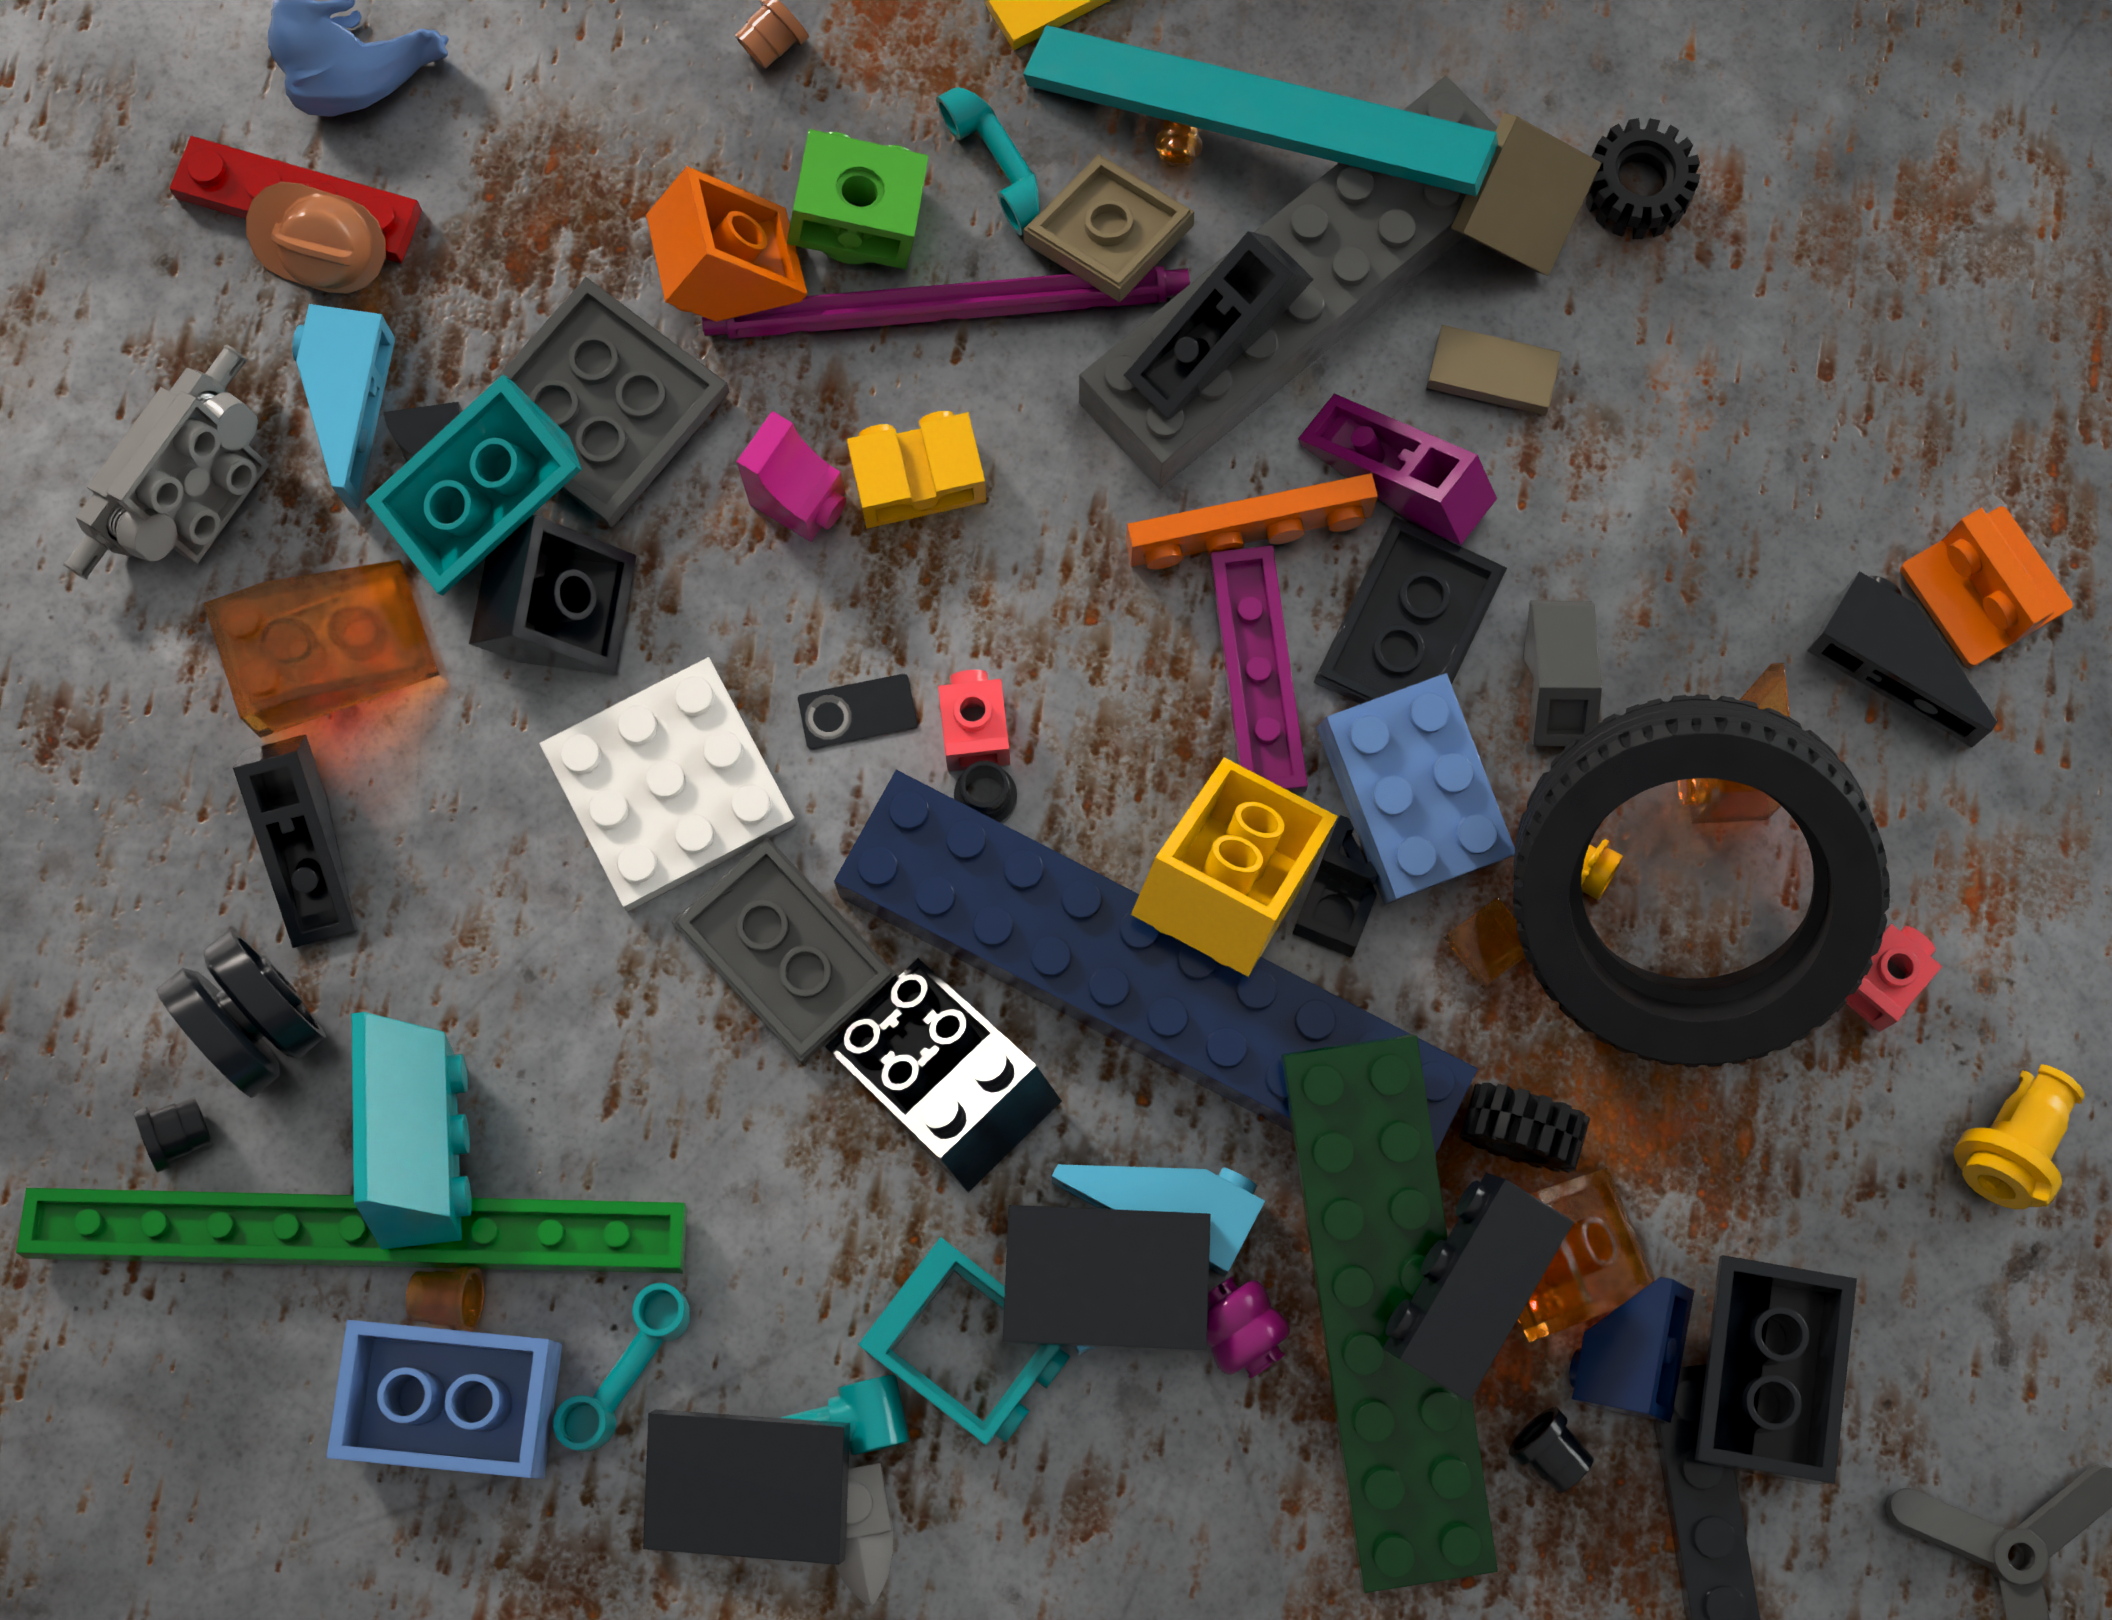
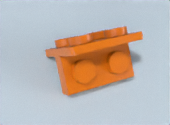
M2000 506L1989 513H1986L1982 507L1962 518L1941 541L1908 559L1900 567L1901 574L1967 668H1974L2064 615L2073 607L2069 596L2004 506Z

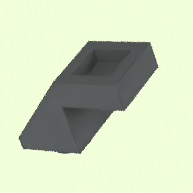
M1530 600L1524 660L1534 677L1528 737L1533 746H1567L1574 739L1585 738L1584 731L1594 724L1597 725L1599 720L1602 680L1595 605L1592 601Z

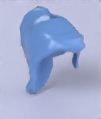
M273 0L272 18L268 29V47L272 58L285 73V91L293 105L308 115L332 117L365 109L390 95L420 67L446 58L448 52L445 46L449 40L448 36H441L436 30L418 29L388 41L363 43L346 29L355 28L360 23L361 13L358 10L352 11L348 16L330 18L332 14L344 12L354 7L356 0Z

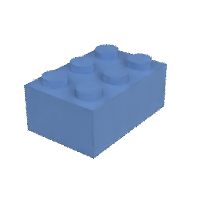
M1447 673L1327 716L1316 727L1367 862H1372L1378 874L1375 883L1384 905L1514 856L1515 847Z
M347 1320L326 1458L545 1479L563 1344L542 1338Z

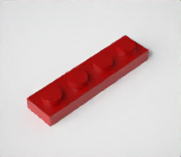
M190 136L169 188L176 199L246 219L252 200L265 187L280 182L303 184L334 195L346 197L363 205L378 220L386 243L385 259L402 264L422 212L417 200Z

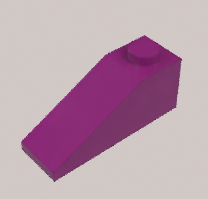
M1335 393L1298 438L1302 447L1347 478L1372 473L1378 500L1411 523L1459 545H1462L1497 500L1477 454Z

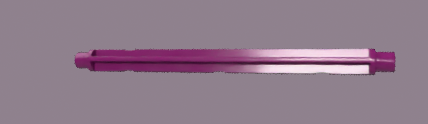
M1155 266L1120 302L1075 274L806 296L799 303L717 322L702 316L704 336L729 335V339L789 334L790 332L797 331L814 332L933 322L940 319H969L1088 309L1095 306L1112 307L1165 303L1166 298L1175 297L1190 285L1188 268L1164 270V266Z

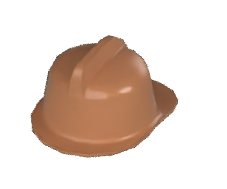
M280 182L265 187L252 200L246 216V235L253 254L263 266L284 279L318 290L349 294L363 289L379 275L386 258L385 237L379 222L363 205L346 197L334 195L313 187L290 182Z

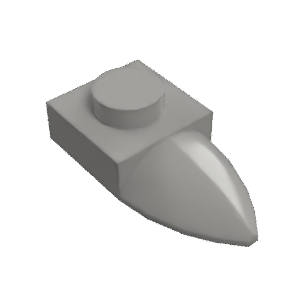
M882 1463L849 1469L845 1560L841 1564H834L842 1580L853 1594L867 1606L876 1603L885 1586L893 1556V1527Z

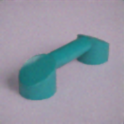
M959 87L952 88L936 97V103L952 135L957 140H961L977 131L1010 181L1011 185L999 191L997 197L1002 211L1012 228L1018 235H1023V229L1040 213L1036 175L1034 172L1032 173L997 119L995 112L985 100L975 93Z
M654 1283L646 1286L639 1292L633 1303L632 1314L634 1322L640 1330L592 1398L585 1395L573 1396L565 1400L558 1407L553 1419V1429L556 1438L562 1445L578 1452H590L601 1448L610 1441L615 1433L617 1421L614 1412L661 1344L663 1342L675 1341L688 1328L690 1306L681 1291L666 1283Z

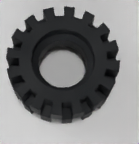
M1639 118L1630 119L1624 131L1620 124H1617L1610 128L1607 138L1602 136L1598 141L1592 158L1601 162V165L1589 188V195L1585 204L1589 212L1597 208L1600 209L1596 221L1602 227L1610 219L1616 222L1613 234L1622 237L1626 227L1633 228V239H1644L1648 229H1651L1653 237L1664 233L1667 225L1673 228L1680 221L1683 213L1685 214L1699 184L1701 174H1696L1700 166L1698 154L1688 157L1693 147L1688 137L1680 143L1675 142L1679 129L1671 124L1664 134L1657 131L1660 120L1650 118L1646 128L1640 129ZM1630 162L1650 165L1661 174L1663 189L1653 196H1641L1632 193L1621 184L1619 170Z
M1477 1083L1472 1092L1460 1136L1465 1142L1471 1143L1472 1146L1478 1149H1487L1490 1154L1505 1156L1517 1163H1520V1161L1525 1162L1531 1167L1540 1169L1545 1167L1550 1171L1560 1172L1561 1170L1569 1173L1576 1170L1590 1118L1585 1116L1584 1112L1572 1109L1571 1105L1564 1102L1552 1101L1553 1098L1542 1094L1540 1096L1530 1094V1091L1521 1088L1514 1090L1508 1085L1498 1084L1495 1086L1491 1083Z

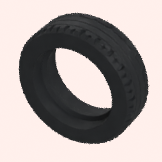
M1696 694L1695 696H1673L1668 702L1659 698L1650 700L1645 704L1628 707L1624 715L1614 713L1606 717L1602 722L1597 725L1594 724L1584 731L1585 738L1574 739L1569 743L1565 750L1558 754L1551 762V770L1542 774L1536 787L1531 792L1527 801V810L1522 813L1513 861L1514 915L1527 962L1533 965V974L1538 983L1542 985L1545 993L1552 1001L1559 1002V1009L1568 1018H1571L1585 1032L1595 1033V1039L1602 1043L1610 1044L1616 1050L1625 1054L1635 1053L1638 1055V1058L1643 1060L1659 1061L1660 1064L1671 1066L1683 1064L1685 1067H1699L1700 1065L1718 1067L1724 1063L1738 1064L1746 1062L1747 1059L1751 1058L1759 1059L1768 1056V1053L1771 1051L1785 1049L1791 1046L1792 1042L1802 1040L1810 1035L1811 1029L1824 1025L1831 1019L1832 1014L1838 1012L1847 1003L1846 997L1854 994L1862 984V979L1868 974L1873 965L1871 957L1878 953L1881 946L1882 936L1887 924V917L1884 913L1889 909L1890 879L1886 868L1887 858L1883 842L1863 791L1850 769L1844 762L1838 759L1836 752L1811 730L1804 731L1798 721L1782 715L1779 711L1769 707L1762 710L1758 709L1757 703L1751 701L1737 700L1734 697L1721 696L1718 699L1712 700L1709 695ZM1696 778L1734 781L1751 786L1769 795L1791 815L1802 831L1810 849L1814 874L1811 901L1805 918L1786 942L1773 953L1755 964L1725 975L1696 979L1676 978L1649 972L1620 958L1608 949L1597 935L1587 915L1582 897V869L1589 844L1603 820L1618 806L1650 788L1678 780Z

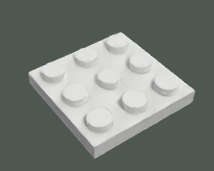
M709 657L539 743L626 912L760 844L766 837L771 838L797 824Z

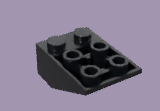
M919 958L905 969L825 1046L905 1131L967 1192H970L1062 1102L1037 1065Z

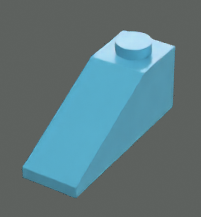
M309 304L305 324L298 325L294 332L292 343L293 358L298 366L331 486L346 507L359 509L395 337L382 314Z
M1058 1164L1051 1176L1052 1184L1098 1209L1211 1214L1209 1269L1224 1277L1229 1272L1265 1203V1200L1254 1195L1257 1185L1253 1181L1225 1167L1217 1175L1207 1169Z

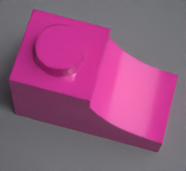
M771 411L736 461L746 495L751 506L812 542L821 527L828 530L836 523L845 507L846 497L843 496L845 490L841 472L825 462L804 442L792 422Z

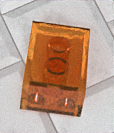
M400 560L265 581L203 603L239 717L260 738L440 675L403 563Z

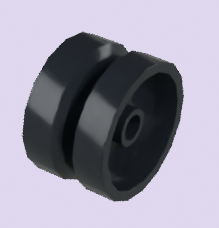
M229 929L204 950L207 969L222 988L221 991L199 972L185 968L178 971L156 991L167 1011L207 1059L240 1091L253 1098L280 1076L279 1063L262 1039L263 1036L286 1056L298 1059L302 1058L325 1039L326 1035L319 1023L303 1004L302 997L285 976L266 957H262L238 933Z

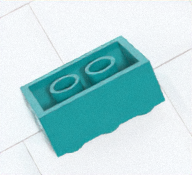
M367 1012L351 1013L354 1204L381 1250L462 1240L461 1217L471 1216L472 1213L470 1182L468 1176H460L459 1155L468 1154L470 1151L467 1117L465 1114L458 1115L457 1094L467 1093L468 1090L465 1057L463 1054H454L444 1031Z

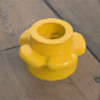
M1607 839L1602 840L1597 848L1589 844L1582 869V892L1596 900H1599L1605 892L1624 857L1608 847L1610 841Z

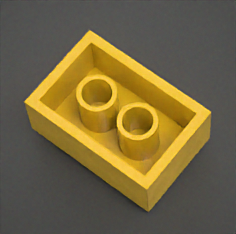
M1224 757L1155 857L1131 915L1153 926L1159 932L1170 935L1212 957L1216 962L1229 966L1249 977L1311 874L1338 816Z

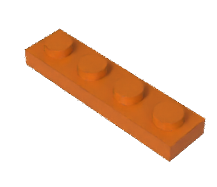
M1370 473L1128 523L1126 548L1130 565L1134 567L1146 564L1149 569H1164L1180 563L1183 560V556L1206 551L1210 556L1211 552L1242 549L1244 543L1268 539L1270 544H1284L1301 538L1307 530L1328 526L1329 530L1333 532L1347 531L1362 525L1366 521L1365 518L1372 517L1378 494L1373 475Z

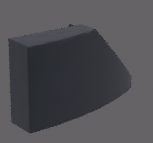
M1340 815L1292 934L1352 958L1377 896L1373 886L1378 874L1371 861L1366 863L1352 835L1354 827L1350 819Z

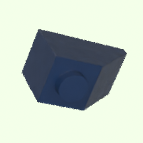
M1659 1277L1585 1331L1582 1347L1575 1351L1570 1364L1569 1379L1571 1386L1574 1388L1572 1399L1597 1409L1671 1423L1695 1290L1674 1279Z

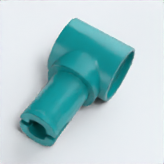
M896 1375L877 1377L839 1387V1396L829 1398L828 1405L780 1417L850 1423L849 1449H851L852 1455L910 1442Z

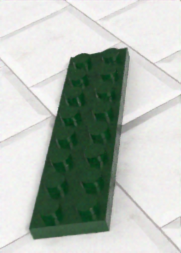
M1410 1034L1281 1054L1361 1587L1364 1593L1498 1572L1472 1398L1468 1402L1383 1349L1389 1338L1385 1331L1392 1313L1403 1300L1408 1299L1411 1301L1424 1279L1420 1271L1426 1255L1439 1240L1446 1241L1448 1238L1418 1037Z

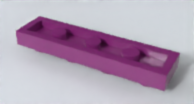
M1273 545L1211 552L1210 566L1238 765L1294 794L1304 793L1307 790L1308 783Z

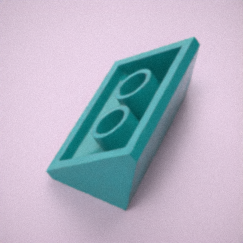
M502 374L365 501L437 594L443 596L577 475L582 468L570 436L513 381Z

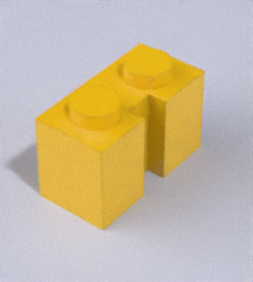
M937 411L927 414L919 420L920 429L896 433L894 426L879 424L863 429L857 437L847 439L866 529L987 502L985 478L969 412L955 415L951 411Z

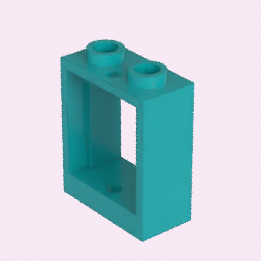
M940 1237L858 1345L987 1447L995 1436L1007 1443L1030 1412L1029 1409L1021 1404L1022 1400L1036 1382L1047 1389L1071 1356L1061 1349L1063 1347L1061 1345H1041L983 1422L895 1353V1348L953 1272L1004 1310L1005 1286Z

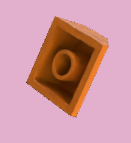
M686 166L646 214L664 300L684 312H692L717 322L799 303L807 296L808 293L796 246L787 244L790 222L785 207Z

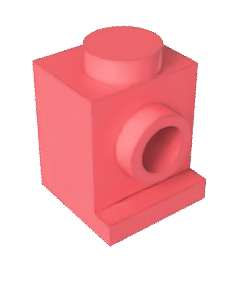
M965 670L952 674L950 676L951 684L938 686L948 772L966 770L971 764L978 761H991L999 766L1010 765V750L1001 679L988 680V673L984 670ZM983 707L985 710L984 716L977 721H967L961 715L963 709Z
M1893 924L1887 926L1883 933L1878 953L1871 957L1873 965L1868 974L1862 979V984L1857 991L1846 997V1004L1879 1032L1898 1022L1905 1014V1010L1943 967L1931 957L1936 951L1934 944L1923 933L1913 927L1904 926L1900 931ZM1888 960L1906 973L1904 979H1897L1890 974L1887 967Z

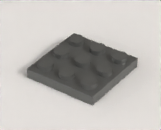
M587 277L582 280L490 384L492 385L502 374L507 376L570 436L582 470L560 490L610 529H612L730 392L727 382Z

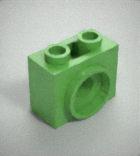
M809 129L787 244L822 251L830 258L846 264L873 262L906 270L915 237L929 155L912 152L899 145L885 146L853 139L840 132L826 133ZM850 203H858L864 207L855 206Z

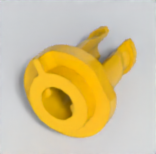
M2041 1064L2036 1078L2031 1073L2022 1070L2019 1076L2020 1085L2017 1091L2005 1101L1990 1128L1979 1127L1966 1130L1957 1142L1953 1153L1956 1163L1963 1171L1962 1176L1966 1183L1976 1193L1988 1201L2014 1210L2026 1209L2028 1207H2048L2054 1201L2061 1188L2062 1177L2051 1160L2068 1129L2069 1115L2076 1103L2081 1104L2085 1096L2081 1086L2072 1077L2054 1067Z

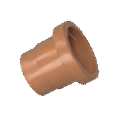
M759 0L762 7L734 35L748 54L764 69L778 57L780 58L794 43L801 46L809 38V34L802 24L779 0Z

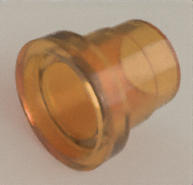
M460 1266L455 1272L416 1271L409 1281L406 1292V1312L409 1319L435 1325H448L451 1330L473 1332L479 1324L484 1307L485 1285L481 1270L473 1266Z

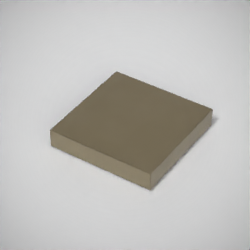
M1504 112L1495 131L1497 132L1498 146L1477 197L1466 194L1451 229L1535 272L1549 276L1601 162L1520 117Z
M1098 154L1023 229L1024 243L1120 302L1194 226V211Z

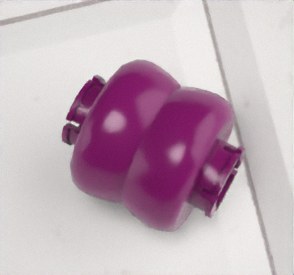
M1231 1276L1208 1292L1207 1346L1211 1348L1213 1358L1223 1373L1232 1375L1245 1368L1249 1374L1248 1377L1251 1379L1270 1367L1272 1362H1277L1285 1355L1277 1345L1288 1337L1290 1327L1287 1320L1276 1309L1271 1307L1268 1294L1260 1282L1249 1280L1240 1287H1237L1233 1281V1276Z

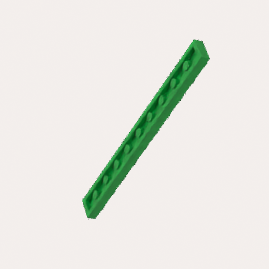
M26 1188L16 1253L25 1259L683 1274L688 1208L685 1203L472 1198L471 1216L461 1217L462 1240L381 1250L354 1204V1195Z

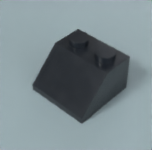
M531 515L486 556L469 644L520 663L600 674L615 673L637 555L538 515Z

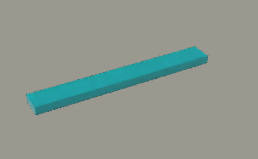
M1048 25L1045 26L1023 73L1029 87L1476 197L1498 146L1497 132Z

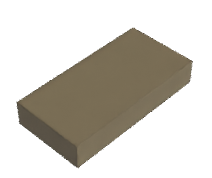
M1441 325L1426 388L1546 416L1550 407L1562 352Z

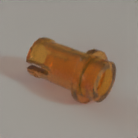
M1164 120L1163 130L1156 135L1155 147L1159 151V158L1171 166L1184 167L1191 165L1195 157L1202 151L1203 142L1198 136L1199 128Z

